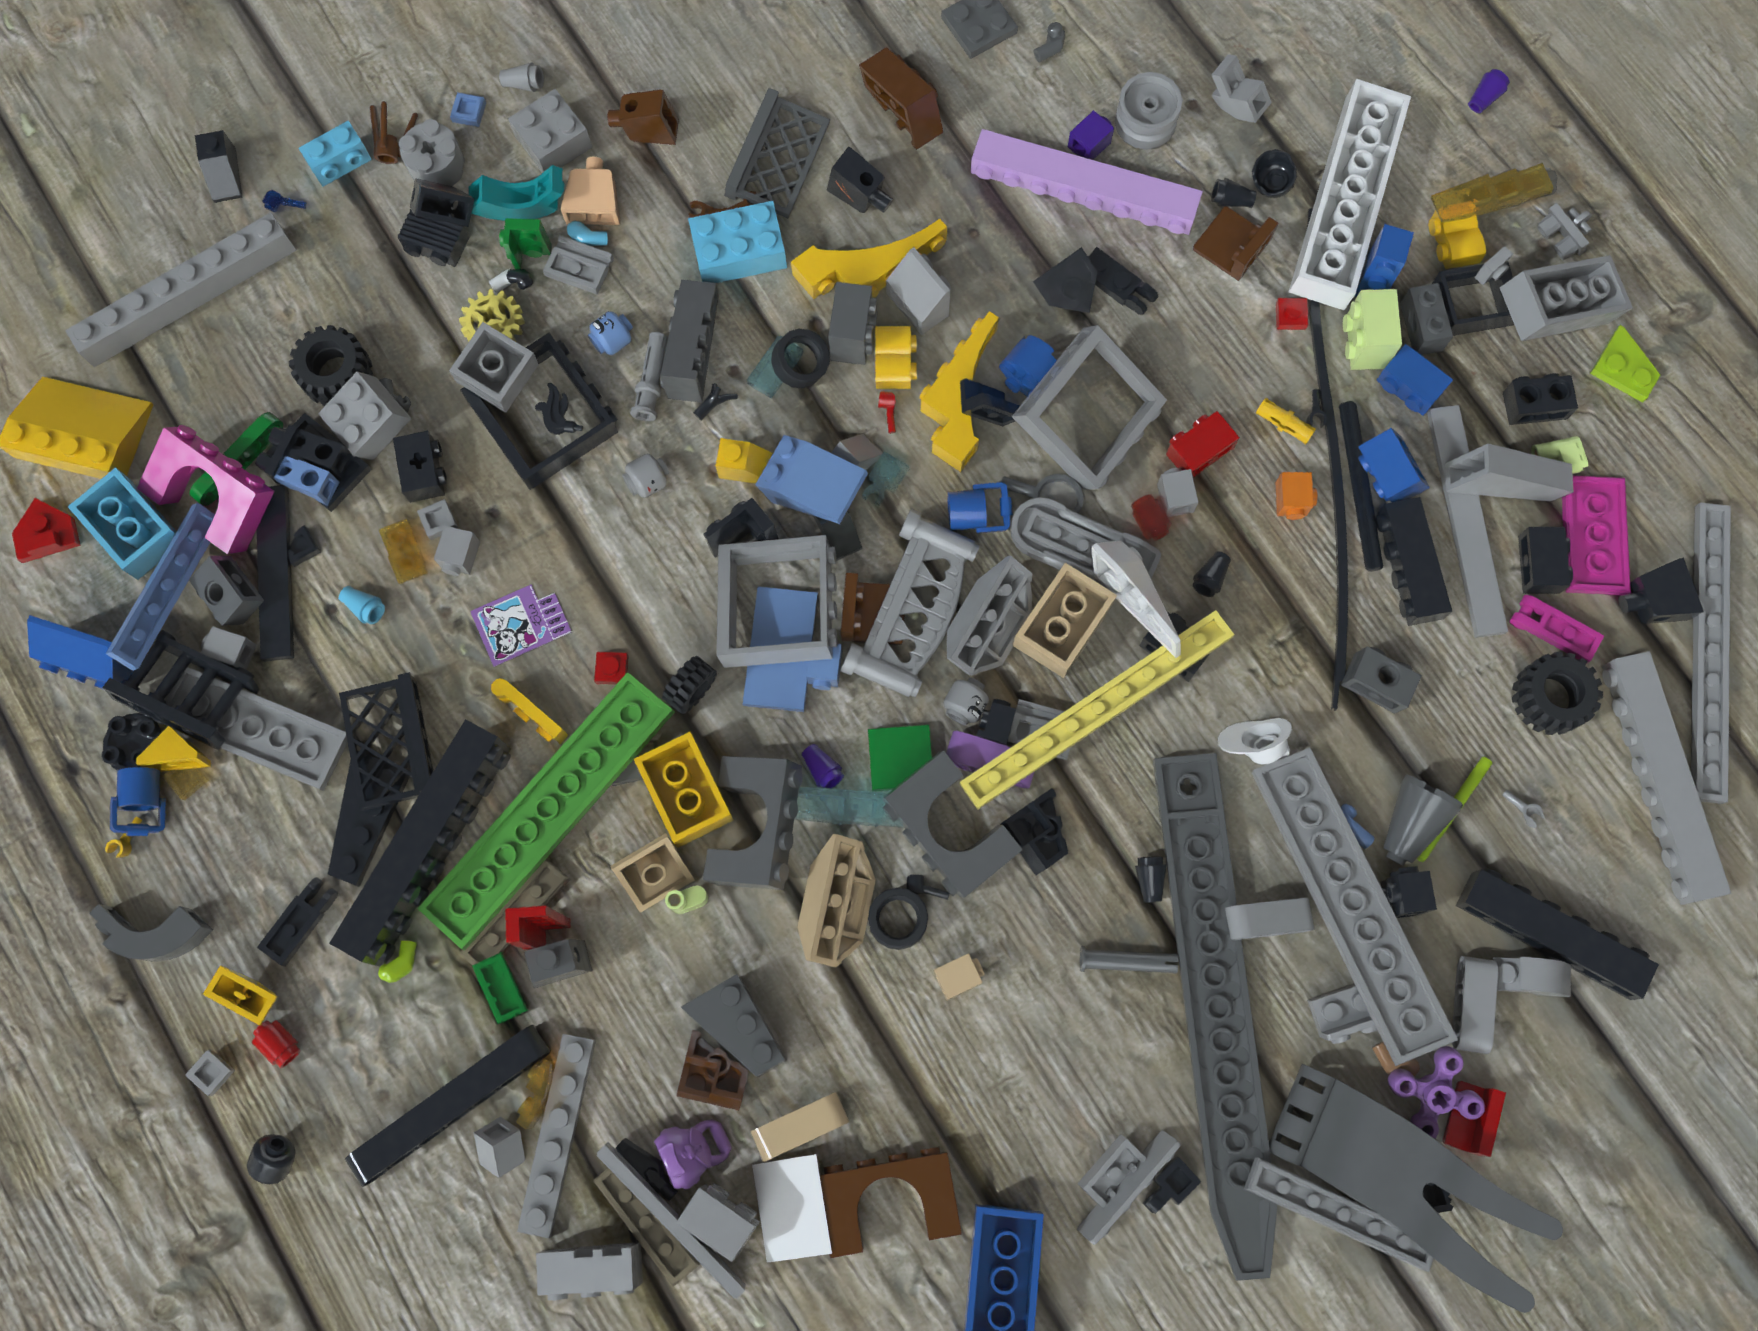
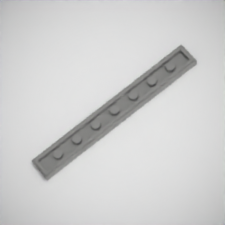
M1455 405L1430 408L1427 416L1474 637L1503 635L1508 632L1479 495L1446 492L1445 463L1469 452L1460 407Z

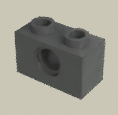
M1439 283L1409 288L1400 306L1412 349L1420 355L1442 352L1453 338Z
M209 556L189 579L197 595L204 600L212 611L214 618L222 626L243 625L264 602V599L232 556Z
M1367 646L1354 654L1341 685L1395 714L1409 707L1422 675L1412 671L1413 669L1410 665L1396 662L1386 657L1382 650ZM1379 672L1384 675L1386 683L1380 680Z

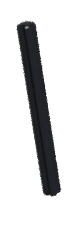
M1346 401L1339 405L1341 425L1365 569L1373 572L1383 568V560L1369 476L1358 459L1362 455L1358 446L1362 445L1363 441L1357 405L1353 401Z

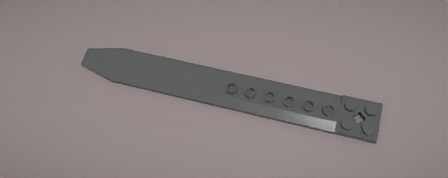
M1217 754L1154 758L1153 768L1167 864L1210 1213L1235 1280L1270 1278L1277 1204L1244 1189L1254 1159L1260 1158L1271 1163L1242 940L1230 939L1225 908L1236 906L1237 903ZM1185 779H1189L1190 784L1197 787L1196 790L1192 791L1191 795H1186L1185 791L1180 789Z

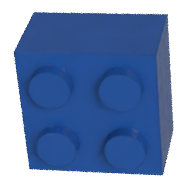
M1390 428L1358 446L1362 453L1358 459L1365 471L1375 476L1377 481L1372 484L1381 499L1384 498L1386 502L1411 499L1430 488L1402 436L1394 429Z

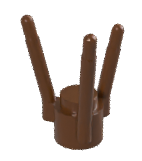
M382 101L380 136L376 108L374 105L370 106L374 141L373 155L381 163L395 164L398 162V157H401L400 147L397 138L387 134V103ZM417 113L412 114L404 135L415 126L418 117Z

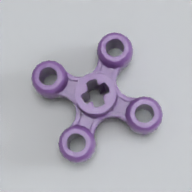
M1443 1046L1436 1050L1434 1054L1435 1071L1433 1074L1417 1079L1411 1072L1399 1068L1393 1070L1388 1076V1085L1395 1095L1402 1098L1416 1096L1420 1099L1421 1108L1418 1113L1411 1117L1410 1122L1434 1139L1439 1133L1437 1121L1440 1114L1456 1109L1462 1116L1474 1120L1481 1117L1485 1112L1484 1101L1476 1092L1472 1090L1459 1092L1453 1089L1452 1078L1462 1070L1464 1061L1461 1054L1450 1046Z

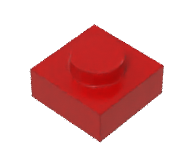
M1307 298L1277 299V330H1306L1308 327Z
M597 652L594 682L596 684L617 685L628 672L629 655L619 652Z

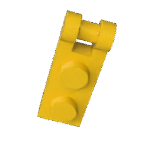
M499 678L493 681L491 684L492 693L503 703L512 702L516 706L513 712L524 722L527 723L530 719L538 725L535 731L546 741L550 742L554 739L561 744L569 736L507 680Z

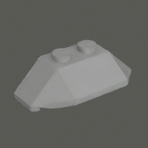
M1012 556L1005 557L976 581L947 630V659L968 675L972 676L979 672L1002 666L1013 648L1015 635L1032 612V590L1030 584L1032 582V572Z

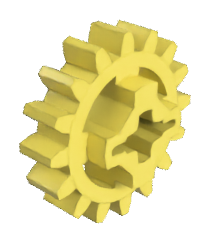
M489 289L487 296H483L479 291L477 292V300L467 299L470 307L461 308L464 317H460L459 322L463 327L461 331L464 337H467L468 342L476 332L474 330V323H477V328H479L482 322L515 342L514 335H522L523 332L519 325L525 324L521 315L523 312L513 296L507 298L502 290L496 296L493 290ZM505 309L509 311L510 319H507Z

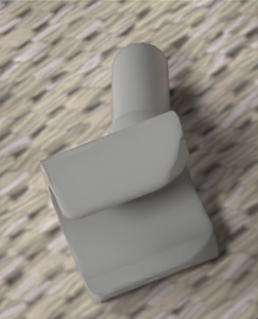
M1508 790L1502 794L1503 797L1523 812L1528 826L1532 828L1537 827L1536 822L1530 818L1532 814H1538L1545 819L1542 808L1539 805H1528Z

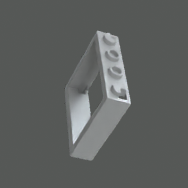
M1096 325L1085 327L1079 332L1052 368L1013 414L1012 418L1071 478L1076 480L1082 489H1099L1107 483L1109 474L1114 467L1125 460L1127 457L1126 452L1132 444L1137 443L1143 437V430L1147 425L1161 414V408L1167 399L1109 336ZM1095 348L1140 396L1144 403L1090 470L1039 416Z
M826 535L718 546L717 657L724 668L833 659V647H837L836 629H832V619H837L836 602L832 601V592L837 590L835 573H832L831 564H836L835 547H830ZM820 558L821 641L736 648L737 566Z

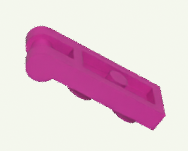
M1531 595L1523 596L1519 603L1521 607L1519 612H1515L1510 620L1511 625L1528 631L1565 653L1576 654L1575 658L1578 660L1583 658L1588 661L1587 663L1592 660L1604 635ZM1532 612L1540 615L1538 621L1530 618Z

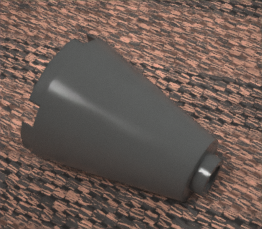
M1407 774L1401 782L1383 847L1389 851L1386 857L1404 866L1406 861L1413 863L1461 811L1463 806L1454 797L1437 788L1434 789L1426 785V782Z

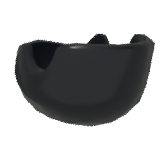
M1278 149L1265 151L1256 159L1253 166V182L1257 190L1268 198L1285 196L1294 188L1297 179V169L1291 155Z

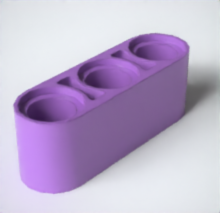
M953 731L946 754L957 768L974 773L1011 747L968 733ZM1034 772L1014 786L1030 788Z

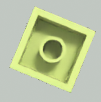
M1397 289L1361 290L1355 301H1352L1349 312L1344 315L1343 331L1348 332L1345 356L1346 359H1350L1351 370L1384 369L1402 346Z

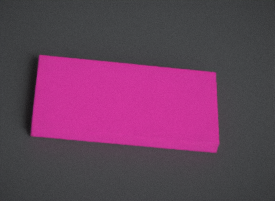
M1573 475L1574 492L1562 497L1563 527L1566 530V537L1570 539L1568 563L1573 569V580L1570 586L1565 589L1566 593L1629 594L1631 593L1625 478Z

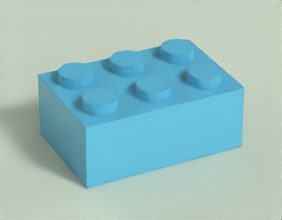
M773 201L688 218L702 282L720 283L787 268L784 245Z
M116 467L68 506L120 568L137 580L159 563L177 532L148 498L137 489L133 481Z

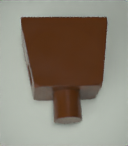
M664 90L624 94L621 97L620 109L608 111L607 120L609 127H623L631 141L676 145L679 119Z

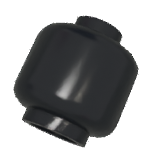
M276 1134L264 1135L259 1138L253 1145L247 1161L249 1175L262 1184H276L284 1180L295 1160L296 1150L293 1143L288 1138Z

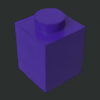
M1093 110L1070 132L1068 148L1077 156L1094 160L1111 144L1114 127L1106 117L1100 116Z

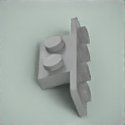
M1162 1130L1141 1153L1127 1138L1120 1134L1078 1182V1185L1097 1205L1077 1227V1230L1093 1245L1097 1244L1100 1239L1108 1234L1110 1227L1130 1208L1132 1202L1141 1191L1151 1184L1153 1177L1174 1157L1181 1144Z

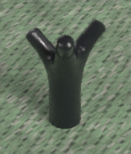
M713 383L710 394L693 414L702 421L717 405L728 400L738 399V395H719L721 388L717 387L716 383Z

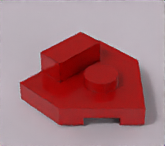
M34 498L12 532L17 560L21 563L81 546L75 519L37 498Z

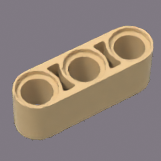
M837 1092L752 1130L751 1134L762 1161L765 1162L839 1128L850 1121Z

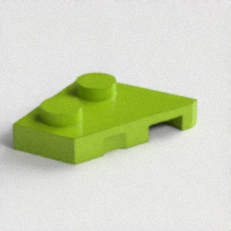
M1622 325L1615 329L1590 372L1591 375L1642 403L1648 398L1660 377V373Z

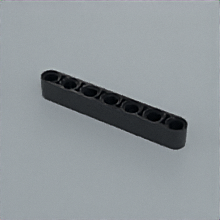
M534 1025L526 1027L345 1158L360 1185L364 1187L392 1169L550 1054V1049Z

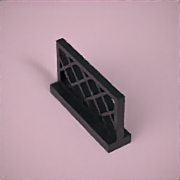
M408 672L399 674L398 679L340 692L339 697L359 809L365 811L418 798L434 769L418 685L415 678ZM396 689L397 698L390 708L378 702L384 691ZM363 697L369 702L360 715H357L350 711V699ZM374 705L387 712L377 726L365 719ZM398 707L400 710V714L395 712ZM392 715L402 720V728L395 737L383 730ZM361 723L374 729L365 744L356 740L354 734ZM380 733L392 740L383 755L370 748ZM403 736H405L406 743L401 741ZM398 744L406 748L408 756L401 766L388 759ZM357 745L361 747V750L359 752L357 750ZM367 751L379 758L370 773L360 767V761ZM385 762L398 769L388 784L375 777ZM409 764H410L411 772L408 771V770H406V768L408 767ZM403 773L413 779L414 790L401 793L393 787ZM362 774L367 777V778L364 780V782H363ZM372 780L385 787L377 799L366 801L365 790ZM390 791L393 792V793H395L394 795H389V796H388V794L390 793Z

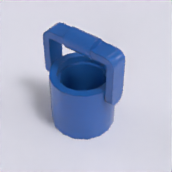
M1005 483L973 485V490L947 492L950 530L976 529V533L1003 532L1009 529L1010 516L1013 515L1012 499L1008 497L1007 485ZM1001 488V498L999 500L1004 526L987 527L984 490Z
M145 767L117 770V797H111L110 830L115 833H126L127 836H148V833L161 832L165 828L166 800L165 798H160V770ZM117 809L133 812L158 809V826H149L148 824L117 825Z

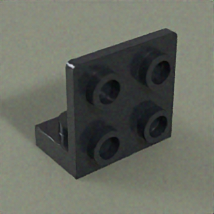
M753 498L736 504L728 516L722 520L718 519L712 522L703 534L715 558L718 557L719 545L735 544L749 533H751L755 541L779 539L775 525Z

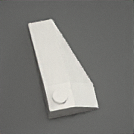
M1121 540L1094 544L1091 547L1094 577L1105 588L1116 594V599L1175 658L1180 656L1181 640L1142 562L1143 559L1140 553L1134 547L1129 548Z

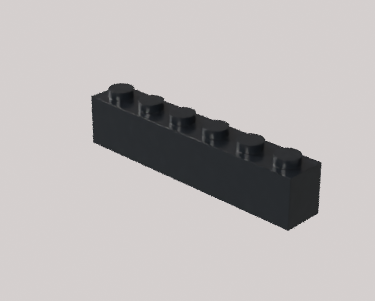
M1485 868L1484 870L1480 869L1471 873L1456 904L1458 908L1555 960L1571 964V969L1629 1000L1644 999L1659 966L1658 963L1649 959L1650 955L1639 948H1628L1619 943L1620 939L1609 932L1601 931L1600 933L1590 927L1591 924L1587 920L1575 915L1571 917L1560 911L1561 907L1548 900H1538L1531 896L1532 892L1521 885H1510L1503 881V876L1496 871Z

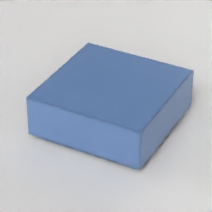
M457 92L450 115L452 122L479 127L486 106L485 98Z

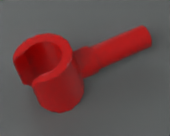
M881 391L878 408L887 409L888 433H896L894 420L895 395L892 392Z

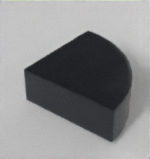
M305 525L295 532L294 539L288 550L289 561L294 567L321 553Z

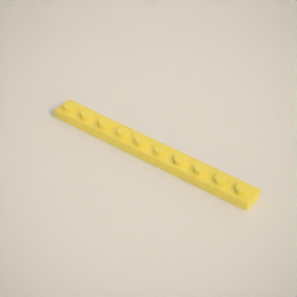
M1215 610L1178 635L1181 640L1180 656L1175 658L1164 646H1161L960 781L961 787L977 810L1232 639L1235 634Z

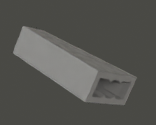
M1492 444L1483 445L1445 463L1446 492L1553 501L1574 492L1572 464Z

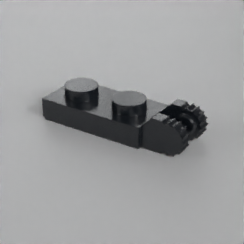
M1098 247L1088 256L1098 271L1095 286L1122 306L1126 305L1138 315H1143L1148 310L1147 305L1133 294L1136 292L1149 302H1155L1159 297L1158 292L1154 288L1142 282L1140 278Z
M318 877L313 878L299 896H295L257 946L260 951L281 966L286 967L323 918L324 912L331 907L338 896V892L330 888L315 906L311 905L309 901L315 897L323 885V881Z

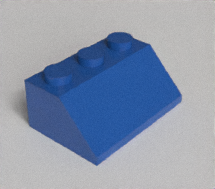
M29 615L27 620L29 657L40 662V669L54 674H58L60 669L68 672L66 677L81 683H85L87 679L96 681L94 686L103 689L102 687L109 678L122 682L123 680H128L134 670L129 669L106 654L112 643L111 641Z

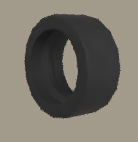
M798 328L787 332L776 343L772 352L771 364L776 376L783 383L793 388L803 389L815 384L826 373L830 364V352L826 342L820 335L809 329ZM802 343L814 353L817 365L810 374H799L789 367L784 353L790 344Z
M896 887L885 890L874 899L869 909L868 922L872 935L880 944L890 949L902 950L912 947L921 940L927 929L928 913L926 905L919 895L909 889ZM895 900L909 903L914 908L917 916L916 926L913 931L907 936L900 938L891 937L885 933L879 921L880 912L883 907Z

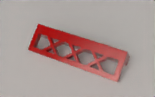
M546 905L505 909L506 943L527 951L546 945V930L571 928L570 918Z

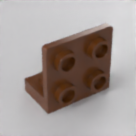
M1225 206L1194 244L1193 251L1239 281L1272 240L1279 223L1268 217L1263 225L1259 223L1254 225Z
M846 573L841 623L842 641L866 642L891 584L859 582L858 573ZM899 615L904 621L905 615ZM903 640L888 642V644L902 645Z

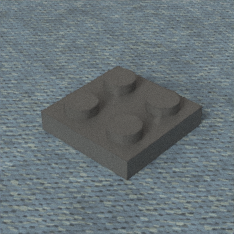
M961 0L941 11L942 20L970 59L1017 34L1018 26L999 0Z

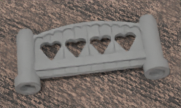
M912 508L899 533L900 537L909 540L908 546L865 645L861 647L852 643L840 669L841 672L850 676L852 673L858 674L907 697L910 695L916 697L921 687L922 680L918 679V672L937 650L951 624L961 593L964 564L967 560L973 562L980 547L975 544L974 540L922 518V513ZM948 560L950 568L944 571L945 580L941 582L936 581L923 563L924 561ZM931 585L937 587L939 594L933 598L934 606L929 609L923 607L911 588ZM924 613L927 616V622L921 625L922 634L918 636L913 635L899 615ZM910 639L914 641L916 648L910 652L911 660L908 663H902L888 642Z

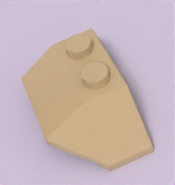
M833 834L810 865L797 926L807 961L838 967L842 960L863 943L876 879L864 852L865 847L862 841Z

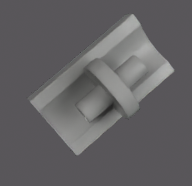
M1556 203L1549 208L1548 215L1538 224L1537 229L1546 239L1557 231L1562 234L1564 239L1554 245L1555 252L1562 260L1575 253L1580 256L1587 251L1586 246L1589 242L1583 234L1586 235L1592 230L1586 223L1592 217V214L1588 210L1579 214L1573 207L1567 212L1568 217Z

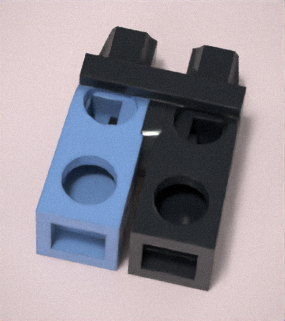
M288 425L287 429L274 427L269 435V442L277 448L273 455L265 452L260 453L255 465L275 483L306 494L328 506L340 483L335 477L342 479L353 457L351 452L343 444L298 430L291 425Z

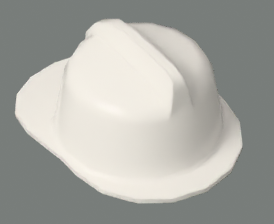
M1281 718L1236 723L1225 728L1220 733L1218 745L1223 751L1229 753L1246 754L1257 764H1270L1280 758L1289 756L1290 749L1287 739L1292 732V726L1289 721Z

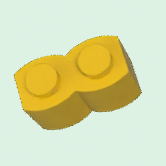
M1469 202L1436 208L1429 220L1428 226L1431 236H1435L1438 243L1436 248L1438 260L1442 261L1446 269L1479 264L1486 255V246L1483 235L1478 228V221L1472 204Z
M875 326L876 389H911V380H917V362H911V353L917 352L916 335H911V326Z

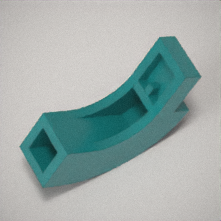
M552 165L537 178L522 183L503 182L481 175L468 187V195L475 198L471 214L505 221V218L538 219L550 215L558 210V198L564 192L563 168Z

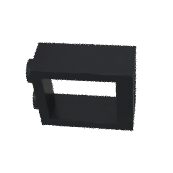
M1509 262L1506 263L1509 269L1498 280L1495 281L1491 278L1488 281L1498 313L1460 320L1457 319L1449 288L1480 283L1475 279V276L1484 264L1445 270L1438 273L1432 284L1439 283L1453 336L1514 325L1500 291V287L1513 278Z

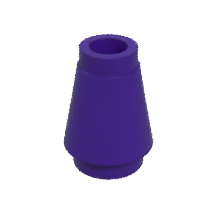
M1492 69L1490 72L1485 73L1471 100L1468 102L1469 108L1476 113H1482L1507 91V86L1510 83L1509 78L1497 69Z
M816 744L808 746L802 752L801 756L804 758L817 787H822L827 791L842 781L844 778L841 772L842 767Z

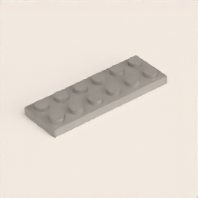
M187 667L165 700L167 702L166 705L173 708L176 705L180 706L202 673ZM215 678L192 710V717L200 721L202 718H207L230 684ZM241 690L218 724L220 727L218 731L225 739L220 747L221 749L322 791L325 790L347 744L345 731L245 690Z

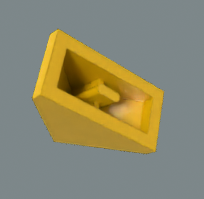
M168 726L136 758V764L140 767L154 768L163 772L211 767V760L183 734Z
M222 965L219 966L203 992L204 996L257 1025L262 1024L278 998L276 994L259 981Z

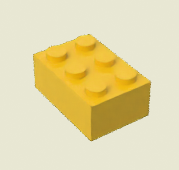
M691 732L634 758L635 764L672 842L677 848L734 821Z

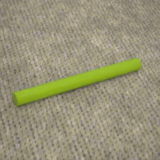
M1481 757L1455 794L1454 798L1460 801L1463 806L1493 764L1490 759ZM1453 820L1421 853L1417 860L1420 862L1426 861Z

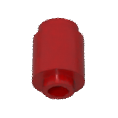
M266 1020L253 1032L255 1038L252 1040V1044L272 1065L277 1064L280 1069L293 1061L301 1052L297 1046L298 1041L278 1020L272 1023Z

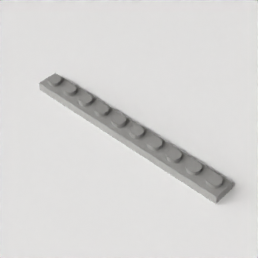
M1699 503L1695 506L1694 586L1704 612L1693 618L1691 774L1701 802L1724 804L1728 802L1731 506Z

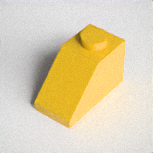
M720 438L715 465L718 477L720 479L756 484L773 453L751 442Z

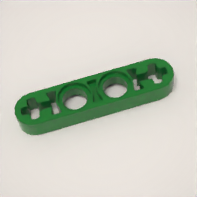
M271 412L262 414L223 455L242 464L241 468L246 470L259 454L271 444L269 442V435L274 427L283 428V422ZM206 471L192 485L189 493L202 506L212 504L219 497L217 486Z

